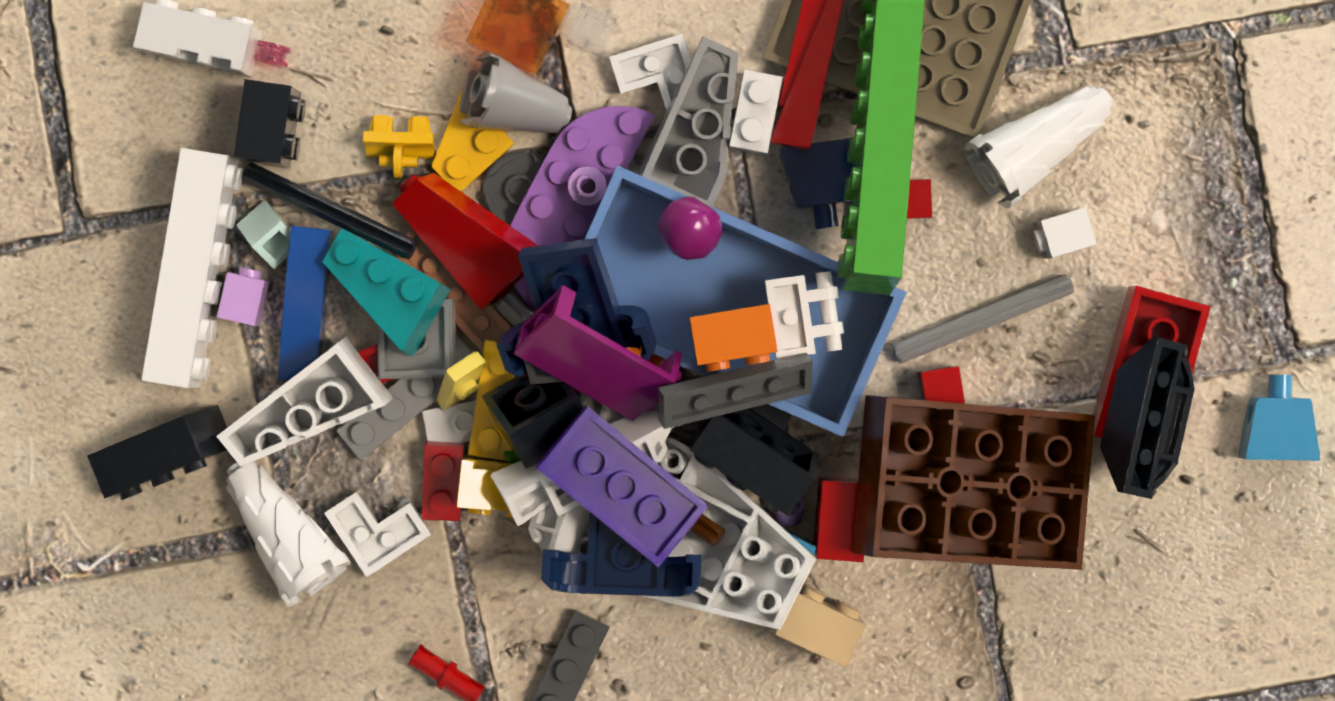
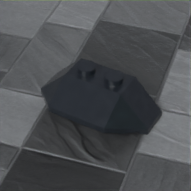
M1153 336L1117 370L1100 449L1117 492L1152 499L1157 492L1156 489L1165 482L1178 464L1195 390L1191 366L1186 357L1188 355L1186 344Z

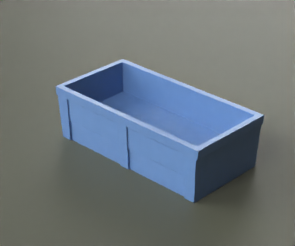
M617 165L585 239L597 238L619 306H637L647 312L657 341L653 354L667 359L675 351L683 354L680 366L703 376L751 366L745 365L744 358L729 360L730 368L710 372H706L705 364L696 365L689 317L768 304L764 282L766 280L804 275L806 290L818 289L815 273L831 271L833 287L837 286L839 298L835 299L838 322H843L844 333L840 334L842 350L827 352L825 336L814 338L816 354L808 355L813 361L812 393L769 403V405L844 437L907 292L896 287L890 295L843 290V278L837 277V261L714 207L711 208L720 216L723 229L717 247L705 258L694 260L681 259L663 245L659 237L657 225L662 212L673 201L687 196ZM820 301L808 302L812 326L822 325ZM769 353L770 361L776 360L775 353Z

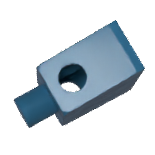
M1269 374L1268 397L1249 398L1238 458L1246 460L1320 461L1312 401L1310 398H1292V375Z

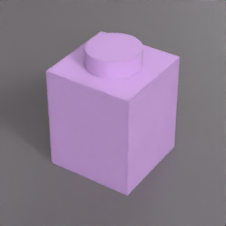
M239 267L237 274L227 272L217 318L260 326L270 281L260 279L261 271Z

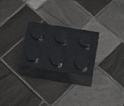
M751 408L701 420L690 447V451L694 453L695 459L703 466L710 469L713 467L717 468L727 475V480L733 486L740 490H750L759 496V501L766 508L773 512L780 510L787 516L815 480L819 460L818 453Z

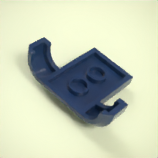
M597 238L521 249L518 259L536 310L564 285L576 292L570 317L624 348L635 347L641 349V357L647 361L650 359L655 351L657 341L649 316L643 308L632 305L619 306ZM525 321L505 332L496 345L505 370L516 377L523 376L526 371L524 359L514 354L521 326Z
M589 512L587 554L543 549L541 579L551 590L565 593L687 597L691 596L701 587L702 555L686 554V556L667 557L658 568Z

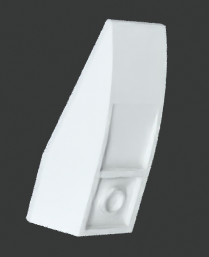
M668 436L665 441L668 450L663 460L658 464L709 505L703 514L723 527L725 534L719 544L711 546L688 531L668 557L686 556V554L702 555L701 587L691 596L643 597L781 630L816 558L747 494L733 486L723 472L715 467L710 469L703 466L695 459L694 453L690 451V447ZM589 525L586 527L576 553L587 554Z

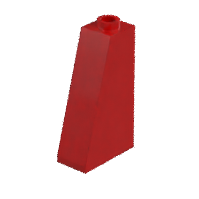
M434 172L420 178L418 175H414L400 186L399 190L402 194L392 203L393 206L480 310L498 302L524 277L518 255L522 248L539 245Z

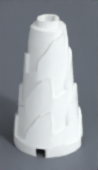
M1093 86L1082 87L1047 107H1042L1014 122L1004 124L984 135L980 133L965 144V150L970 151L974 149L975 151L967 156L968 162L987 193L992 197L1000 192L1004 198L997 203L1005 208H1009L1023 199L1022 196L1051 173V169L1058 165L1059 162L1078 148L1077 145L1105 124L1104 120L1111 115L1110 108L1113 107L1112 98L1102 87L1098 89Z
M253 461L240 467L236 462L227 470L229 477L226 480L228 483L226 488L240 510L246 528L255 542V548L277 586L280 599L286 607L302 602L298 595L302 590L308 593L310 597L338 578L347 569L345 566L351 564L346 554L341 552L310 516L306 515L296 501L279 487L262 464L258 466Z

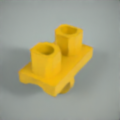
M374 115L372 116L369 131H363V145H365L366 157L379 158V166L393 167L394 178L403 177L404 167H418V159L435 158L434 134L431 133L429 119L426 116H412L408 118L407 132H393V117Z

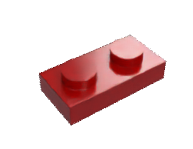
M425 442L422 519L461 520L462 508L457 507L461 464L464 459V443Z

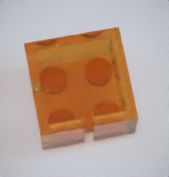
M485 0L466 42L470 47L480 52L487 51L499 55L538 79L553 49L552 43L548 39L552 38L557 41L571 11V6L562 0Z

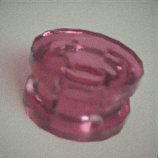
M258 40L257 45L260 47V52L255 54L254 60L279 67H288L285 57L287 54H291V48Z

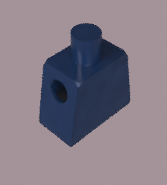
M853 137L811 143L808 152L790 147H781L779 149V157L796 209L813 207L816 230L838 227L836 204L850 202L844 200V187L846 178L850 177L853 163L847 162L849 140L853 139Z

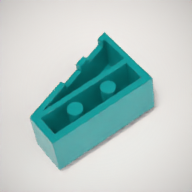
M343 228L340 229L322 261L402 352L412 357L415 355L426 332L438 314L440 306L451 291L447 286Z

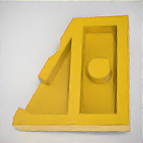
M461 91L432 163V168L442 179L463 192L515 144L503 130L471 128L462 124L461 119H466L467 114L460 112Z

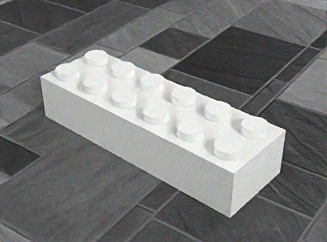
M187 148L180 149L142 381L183 388L201 387L202 380H208L211 358H206L208 342H214L217 332V320H212L214 304H220L224 283L219 282L221 266H227L230 255V244L225 243L227 228L233 229L237 208L231 204L234 190H240L243 168L238 167L239 160L228 155Z

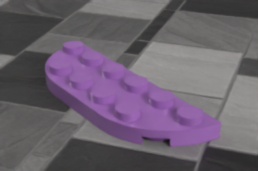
M610 106L590 111L569 123L550 146L516 210L510 226L539 246L584 240L602 199L593 205H581L575 202L569 195L567 187L570 175L578 168L593 167L604 175L608 187L617 165L625 169L628 168L655 115L639 108ZM589 178L582 180L580 184L581 190L586 194L591 193L594 190V182ZM524 276L514 287L524 302L534 311H537Z

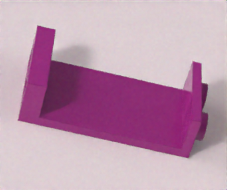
M562 285L522 324L514 354L632 421L645 410H652L658 402V388L680 382L682 373L679 371L683 354L675 351L657 367L570 317L576 292Z

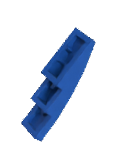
M291 226L278 380L289 381L321 356L326 315L325 300L329 269H327L322 261L330 249L331 230Z

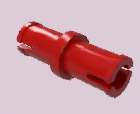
M422 644L419 645L407 664L435 681V686L440 690L446 688L464 701H477L485 688V685L480 684L457 669V663L452 660L448 663Z

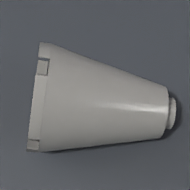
M484 51L477 57L476 60L482 62L478 71L470 70L462 91L460 112L467 114L466 119H461L462 124L471 128L557 133L561 127L565 128L568 125L572 115V107L568 105V98L496 53Z

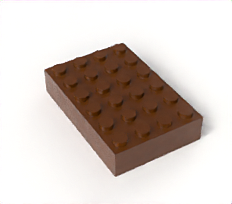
M865 395L852 553L880 558L1082 570L1095 415Z

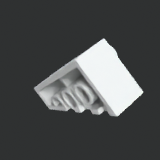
M345 337L217 435V438L239 466L242 467L284 449L289 445L308 439L336 425L343 424L369 411L383 407L393 397Z

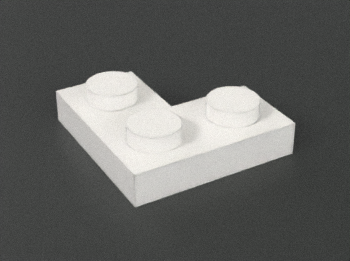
M683 33L609 57L621 94L658 82L666 111L691 61Z
M358 491L324 513L366 577L432 535L411 502L379 523Z

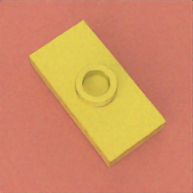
M478 351L471 353L446 370L436 400L443 411L466 399L478 389L479 377L486 362Z

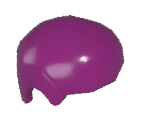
M688 196L673 201L662 212L657 225L659 237L663 245L674 255L685 260L705 258L717 247L723 232L722 222L716 211L695 197Z

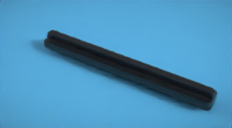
M252 162L248 163L243 171L242 180L397 255L410 259L416 250L417 241L259 165Z

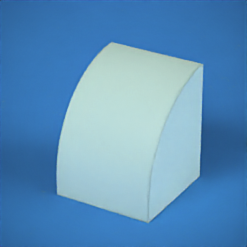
M264 200L236 225L251 247L275 269L288 257L291 228L275 209Z

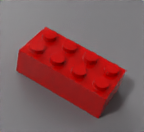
M1128 286L1093 413L1095 415L1093 436L1102 438L1117 370L1153 336L1186 344L1188 349L1186 357L1193 374L1211 306L1140 286Z

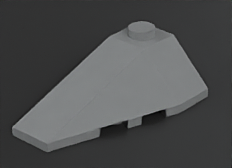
M704 36L701 38L651 142L638 175L686 196L695 197L702 203L713 207L727 176V155L731 136L730 124L732 103L735 95L738 52Z

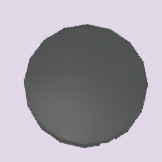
M526 152L509 153L497 159L487 170L483 183V200L488 211L510 225L543 159Z

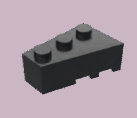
M215 405L183 415L89 454L87 457L104 499L119 494L120 499L124 500L142 493V484L151 481L152 486L156 487L174 480L173 472L183 468L185 474L206 467L205 459L227 451L217 438V435L224 431L227 426L219 406Z

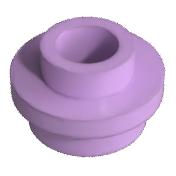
M581 167L570 175L567 187L569 195L575 202L581 205H593L603 198L607 184L604 175L598 169ZM586 178L594 182V190L589 194L584 193L580 188L582 180Z

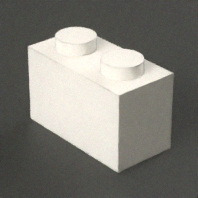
M744 70L729 149L767 156L783 77Z

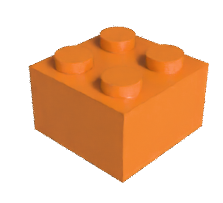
M770 304L689 317L696 365L705 364L706 372L730 368L729 360L744 358L745 365L770 362L769 353L778 352Z

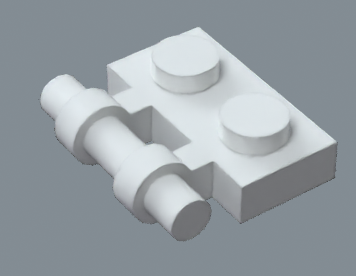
M831 271L815 273L818 288L815 290H806L804 275L764 281L778 352H775L776 359L801 353H807L808 355L816 354L814 338L825 336L827 352L842 350L840 334L844 333L843 322H838L835 299L839 298L837 286L833 287ZM820 301L823 324L812 326L808 302Z

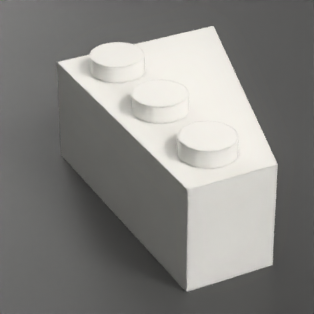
M156 0L155 4L143 2L133 44L135 49L252 78L262 37V32L253 26L254 21L236 16H231V20L216 17V12L194 7L193 12L178 9L179 3L169 0Z

